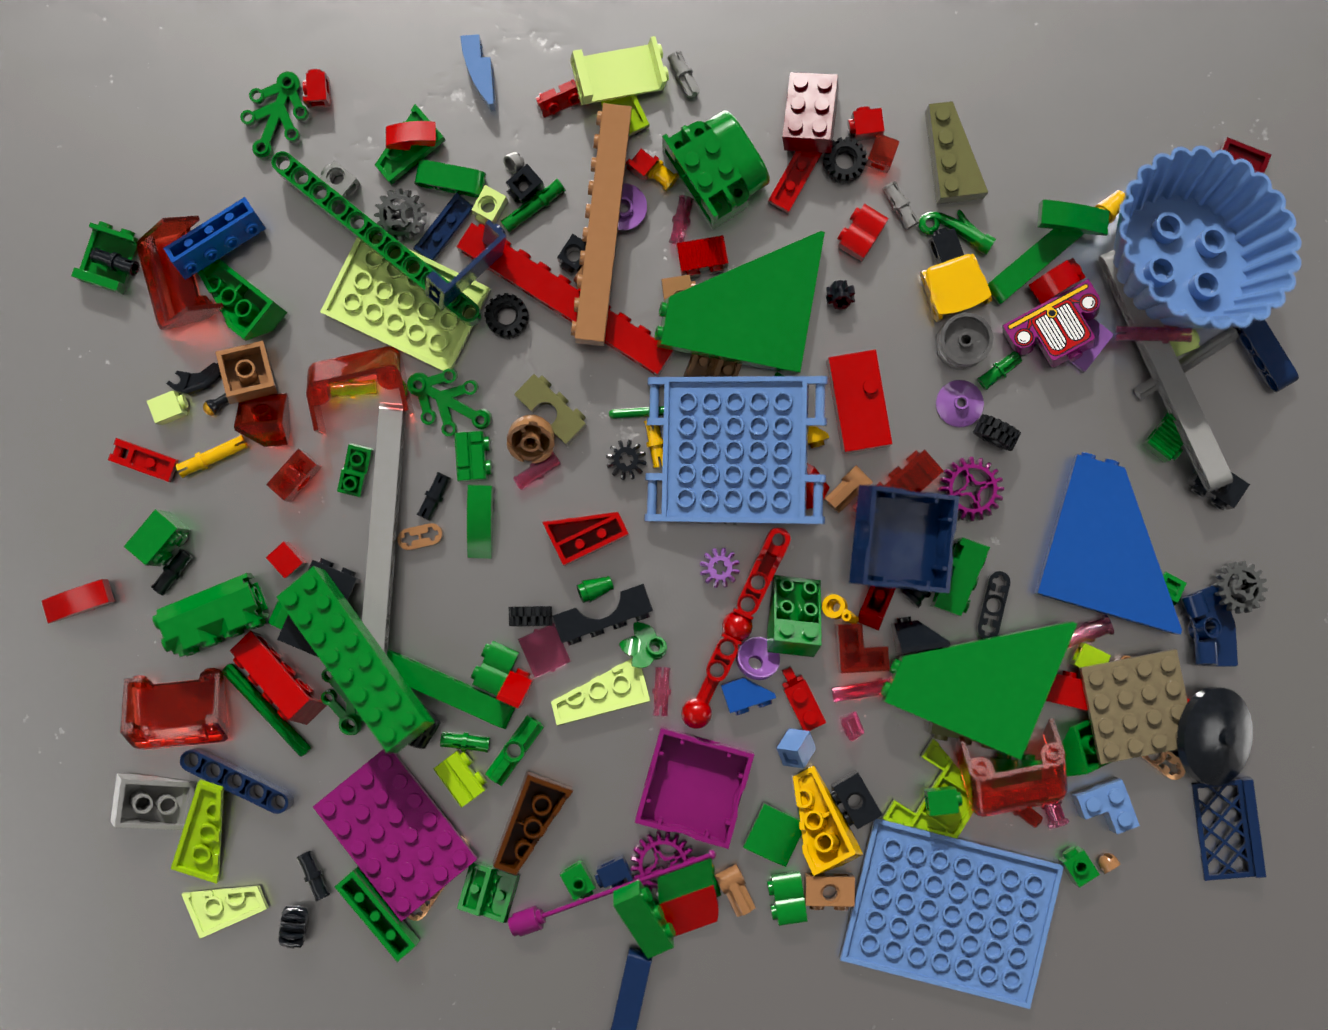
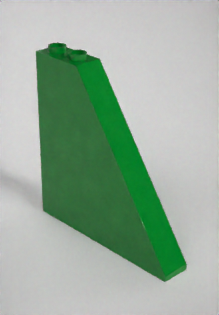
M819 231L669 296L665 299V302H661L659 308V316L662 319L661 325L656 327L654 339L658 340L657 347L792 375L800 373L825 232Z
M1063 622L901 655L899 660L894 659L890 668V672L893 673L889 682L885 681L881 689L882 701L1021 760L1077 623Z

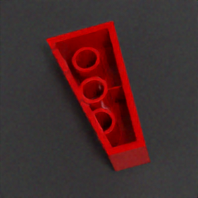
M250 630L229 650L235 657L233 659L234 663L241 669L245 668L249 673L248 679L255 686L262 688L264 691L262 693L263 697L279 708L277 713L285 721L290 720L307 725L327 706L321 699H315L310 694L313 689L307 683L305 684L299 678L296 679L294 677L297 672L284 661L279 662L281 656L260 634Z

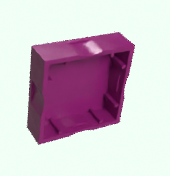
M661 726L634 823L666 832L682 833L695 840L729 849L738 816L740 799L746 787L755 754L752 751Z

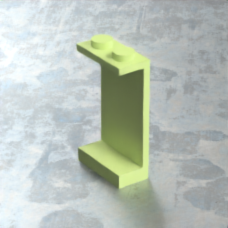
M656 36L650 38L648 45L587 56H583L582 49L572 51L570 63L581 105L663 90L666 82L669 80V73L667 67H663V50L661 44H657Z

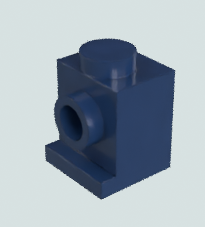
M624 855L598 866L596 869L598 874L594 875L600 888L620 886L625 883L623 880L627 878L628 882L633 880V874Z

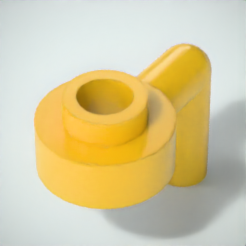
M831 594L824 599L822 610L827 617L832 619L842 618L851 624L858 623V616L848 610L847 601L843 597ZM839 603L840 609L835 612L833 607Z

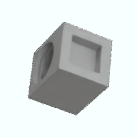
M333 161L331 165H326L321 172L320 179L346 200L350 198L360 185L358 179L336 161ZM342 175L344 177L343 181L337 185L333 184L334 178Z

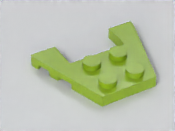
M932 738L921 755L922 758L941 769L931 788L946 786L957 788V792L960 791L962 796V806H959V813L929 816L926 813L925 798L916 812L911 811L893 799L882 818L889 822L957 839L983 797L959 770L948 754H946L940 744Z

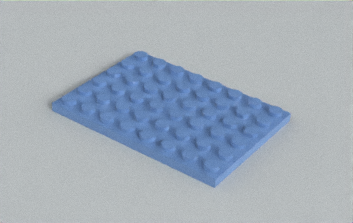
M877 818L873 820L855 893V907H852L840 961L1030 1009L1064 866Z

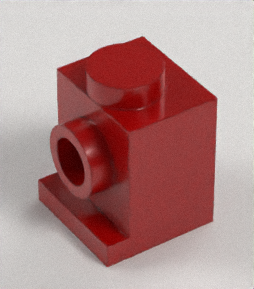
M320 69L308 70L306 81H303L304 104L307 108L331 106L329 77L325 71Z

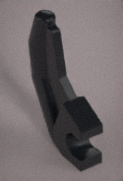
M212 363L200 373L176 371L175 374L180 377V382L174 384L169 380L166 384L176 392L191 396L209 389L220 379L218 363Z

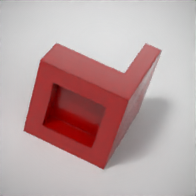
M640 149L632 160L628 158L626 169L645 183L649 179L650 171L659 162V158L656 155L652 157L643 149Z
M285 541L266 557L283 578L289 577L300 566L307 564L289 542Z

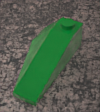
M220 259L198 272L208 292L213 296L218 310L223 314L227 326L245 341L273 331L287 314V311Z

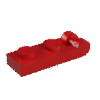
M115 438V448L113 453L109 454V461L167 482L172 481L176 464H178L179 460ZM125 449L129 450L126 459L122 458Z

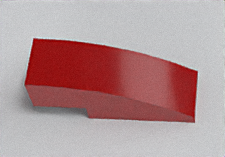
M100 579L56 594L41 602L47 622L53 623L114 603L115 600L109 580Z

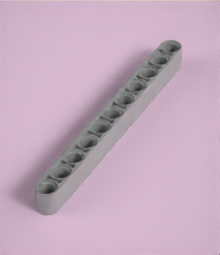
M1115 250L1100 255V267L1169 414L1173 413L1176 419L1174 423L1204 488L1211 492L1232 483V473L1159 319L1153 320L1149 318L1145 310H1139L1135 307L1133 298L1125 295L1123 291L1124 284L1118 281L1116 276L1118 268L1113 263Z
M381 402L378 414L362 622L387 655L406 405Z

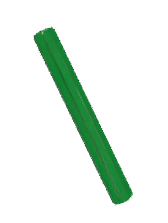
M228 664L223 668L222 674L300 757L306 755L311 749L310 746L277 713L275 708L234 664Z

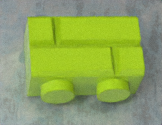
M457 750L434 767L433 770L462 808L487 789L484 785L487 781L480 771L475 773L470 765L473 762L468 754Z

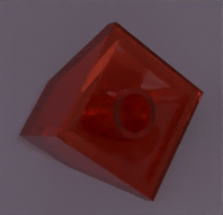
M272 394L239 402L234 423L235 431L264 447L288 445L291 430L288 394Z

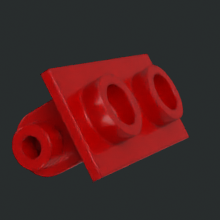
M574 79L559 85V93H556L555 89L552 88L540 93L539 97L535 98L544 118L580 103Z

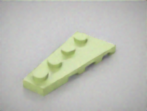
M631 658L601 676L595 677L590 682L551 701L556 725L560 726L651 701L642 668L632 667Z

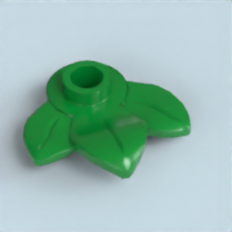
M634 622V636L626 638L619 643L621 650L628 656L633 657L632 667L646 668L650 666L653 660L663 658L667 652L665 640L656 636L653 627L641 622ZM651 646H657L659 651H652Z

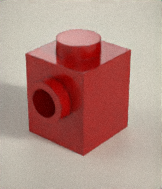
M864 106L853 111L851 119L848 120V132L853 134V139L882 138L885 132L882 108L870 109L869 106Z

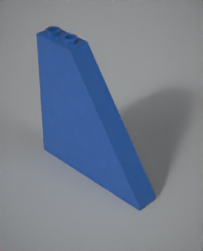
M1082 452L1081 455L1077 454L1072 462L1035 594L1171 634L1181 635L1182 628L1125 467L1119 466L1118 461L1105 459V462L1096 460V456L1090 453Z

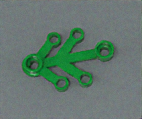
M286 71L281 73L277 77L275 84L262 90L259 88L252 89L249 93V98L254 104H262L265 98L276 94L278 96L275 102L255 111L245 110L240 115L241 121L246 126H252L256 121L269 116L261 139L255 141L252 147L253 153L261 160H267L273 155V147L270 142L279 119H281L285 129V138L289 142L295 143L300 139V133L294 127L285 107L288 97L294 106L293 114L297 120L304 121L309 116L307 108L303 106L297 93L300 88V80L293 72ZM290 79L291 84L289 86H284V82ZM260 93L261 97L255 100L253 98L254 95ZM299 110H305L303 116H297ZM252 115V119L246 122L245 117ZM291 131L296 132V136L294 138H289V133ZM265 145V150L259 152L258 147Z
M448 368L442 373L430 377L420 372L412 374L407 381V387L411 394L418 396L423 412L421 414V421L424 424H432L437 419L436 413L431 409L428 396L436 399L443 422L441 431L445 436H452L457 432V425L452 420L449 407L471 419L472 424L478 429H484L492 423V415L488 410L480 409L476 411L453 398L463 394L472 395L476 393L479 386L475 380H468L463 385L440 391L433 387V385L441 382L452 383L456 381L458 373L455 369ZM448 371L453 373L452 380L446 377ZM417 380L422 383L421 389L415 386ZM468 383H472L474 385V390L472 392L467 389ZM426 413L432 415L431 421L426 420ZM479 415L484 418L483 424L477 421ZM449 424L453 427L452 433L447 432L446 425Z
M325 668L321 674L322 679L328 682L335 690L327 689L323 692L321 701L328 705L340 718L339 729L343 734L356 735L362 729L363 719L356 712V709L335 679L327 675L328 670ZM337 693L346 702V710L337 701ZM326 694H330L332 700L327 699ZM348 720L353 721L355 726L350 725Z

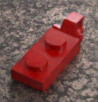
M791 666L783 669L782 672L787 682L782 684L783 691L802 729L811 731L825 724L826 721L806 680L803 679L802 675L796 677Z

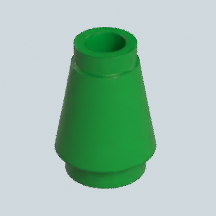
M609 576L583 580L581 584L576 585L583 603L587 601L591 603L614 589Z

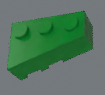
M964 537L954 539L952 545L953 565L950 594L935 592L931 607L956 616H962V613L968 611L971 602L969 599L970 594L977 586L978 575L985 564L990 547Z

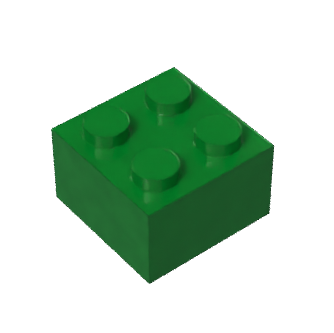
M155 509L123 547L146 566H164L173 557L171 553L177 546L181 547L189 537L187 534L191 530L172 513Z

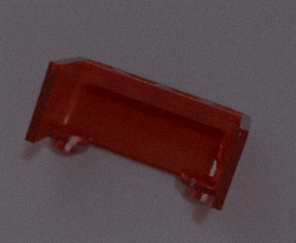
M199 215L162 218L138 240L137 251L156 322L161 330L173 329L208 319L223 308V303L213 304L206 295H199L194 275L185 280L163 249L190 232V228L200 220Z
M386 346L311 364L307 371L306 396L314 431L321 435L326 434L321 405L326 404L331 398V384L371 375L377 376L379 385L384 389L393 390L399 388L404 411L409 415H413L414 410L407 387V377L401 353L392 346Z
M1054 718L1048 720L1043 732L1046 744L1040 751L1042 764L995 773L993 765L988 759L984 757L970 759L964 736L958 738L954 751L971 809L976 815L986 817L1056 803L1064 799L1068 790L1066 757Z

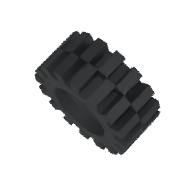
M840 137L837 141L833 140L832 153H825L823 157L824 171L826 174H829L831 180L834 178L837 183L844 181L843 184H846L848 181L853 182L857 177L861 176L867 163L866 150L863 151L864 146L862 144H857L858 140L854 139L852 141L850 137L845 139ZM839 153H850L853 156L854 164L847 169L840 168L836 163V156Z
M504 293V295L498 294L495 299L491 298L489 300V305L487 304L485 307L484 317L486 324L495 335H499L501 338H514V335L518 336L522 330L526 329L529 314L520 298H517L514 294ZM504 307H510L516 313L515 320L508 325L498 321V312Z
M987 414L981 415L973 431L982 440L1008 451H1013L1021 435V432L1015 429L1014 426Z
M552 606L509 607V626H552Z

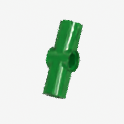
M527 714L485 775L496 784L502 786L545 726ZM511 744H516L520 747L521 754L519 756H512L509 753V746Z

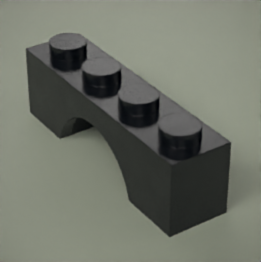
M641 584L621 591L617 608L611 615L605 618L592 619L586 617L577 608L564 611L552 617L561 643L567 642L568 646L581 642V636L590 633L592 638L604 634L603 628L613 626L615 630L626 626V620L634 617L636 622L649 618V612L653 611L645 586Z

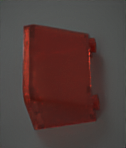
M207 668L199 674V680L153 684L151 680L143 675L124 679L120 733L133 748L140 750L226 741L228 739V719L222 671L216 668Z

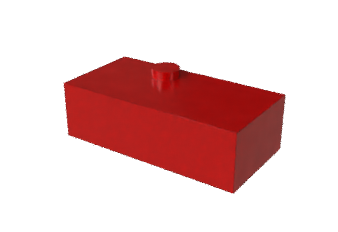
M876 349L828 357L826 365L842 454L884 448L892 445Z

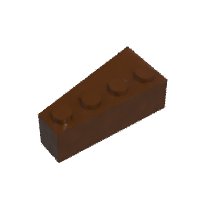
M526 771L492 861L494 868L517 875L534 850L535 845L545 834L548 826L557 816L567 798L572 794L573 789L571 786Z

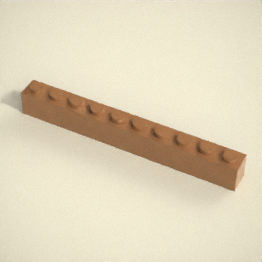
M603 103L602 111L597 112L596 125L600 126V132L595 134L593 148L597 149V157H592L591 172H595L594 181L589 180L588 195H592L591 204H586L585 218H589L588 227L583 228L582 241L586 242L585 251L581 250L579 265L584 266L583 274H578L577 288L581 289L580 298L575 297L574 312H578L577 321H572L571 336H575V343L604 346L632 106Z

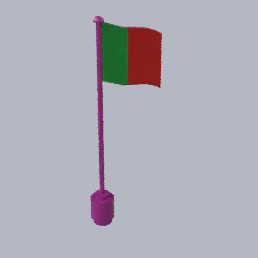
M709 850L710 853L545 913L542 909H538L537 906L513 913V916L508 918L509 929L513 936L519 935L522 937L542 930L548 916L612 894L614 890L637 880L643 883L658 877V900L660 907L663 910L666 922H670L673 925L676 936L718 921V900L712 879V860L716 858V853L713 850Z

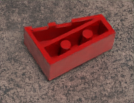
M619 512L542 522L563 566L629 535Z

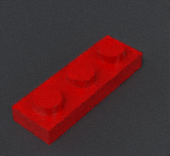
M796 151L771 194L768 203L789 213L822 153Z

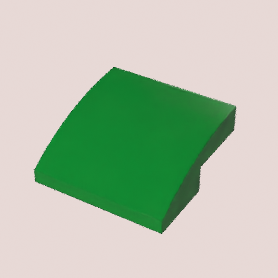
M763 803L743 848L786 867L802 835L799 827L800 819Z
M474 862L468 868L457 909L476 916H485L498 922L506 923L520 875H514L492 866Z

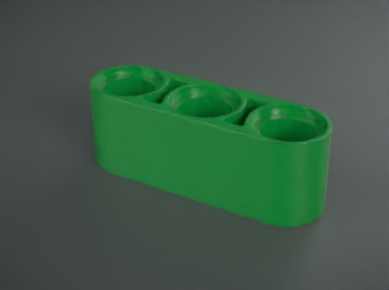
M419 160L414 184L422 188L478 198L484 187L486 173L472 168L430 160Z

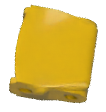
M965 254L920 272L928 305L936 322L941 321L945 314L961 312L982 302L984 305L992 302V294L974 254Z

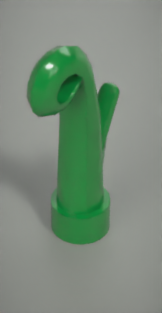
M960 209L957 210L960 220L935 211L927 212L920 217L918 226L924 234L932 235L933 232L939 229L940 224L950 230L955 228L959 236L977 247V250L985 255L988 254L996 240L993 236L978 230ZM933 221L934 226L928 227L926 222Z

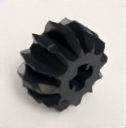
M620 440L618 441L619 450L614 446L610 447L615 455H606L607 459L614 460V462L607 464V468L617 467L612 473L614 477L621 471V480H625L626 473H629L630 478L633 480L635 479L634 470L638 474L643 473L638 465L646 466L647 462L638 460V458L646 456L645 451L636 453L641 447L639 443L632 449V440L627 441V447H624L623 442ZM627 454L628 457H633V461L630 460L631 465L626 466L625 463H620V459L623 460L622 455Z
M286 906L283 909L279 926L278 940L280 946L293 949L294 947H302L305 941L308 922V911L306 908Z

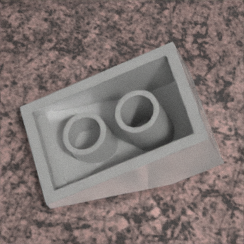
M117 773L110 821L116 828L183 830L194 796L195 782L142 774Z

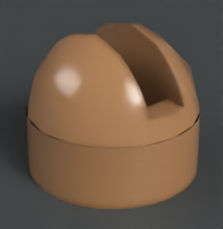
M1105 853L1099 858V866L1104 874L1120 865V862L1113 854Z

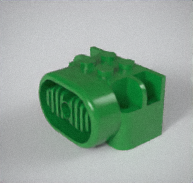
M724 110L706 122L696 121L689 126L684 125L681 127V131L671 137H668L667 134L662 136L663 153L675 172L679 174L682 183L713 230L744 211L748 205L749 196L767 186L770 182L768 170L761 156L742 126L729 111Z

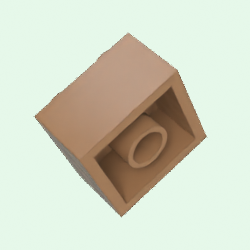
M263 341L215 352L226 397L230 404L277 393L267 350Z

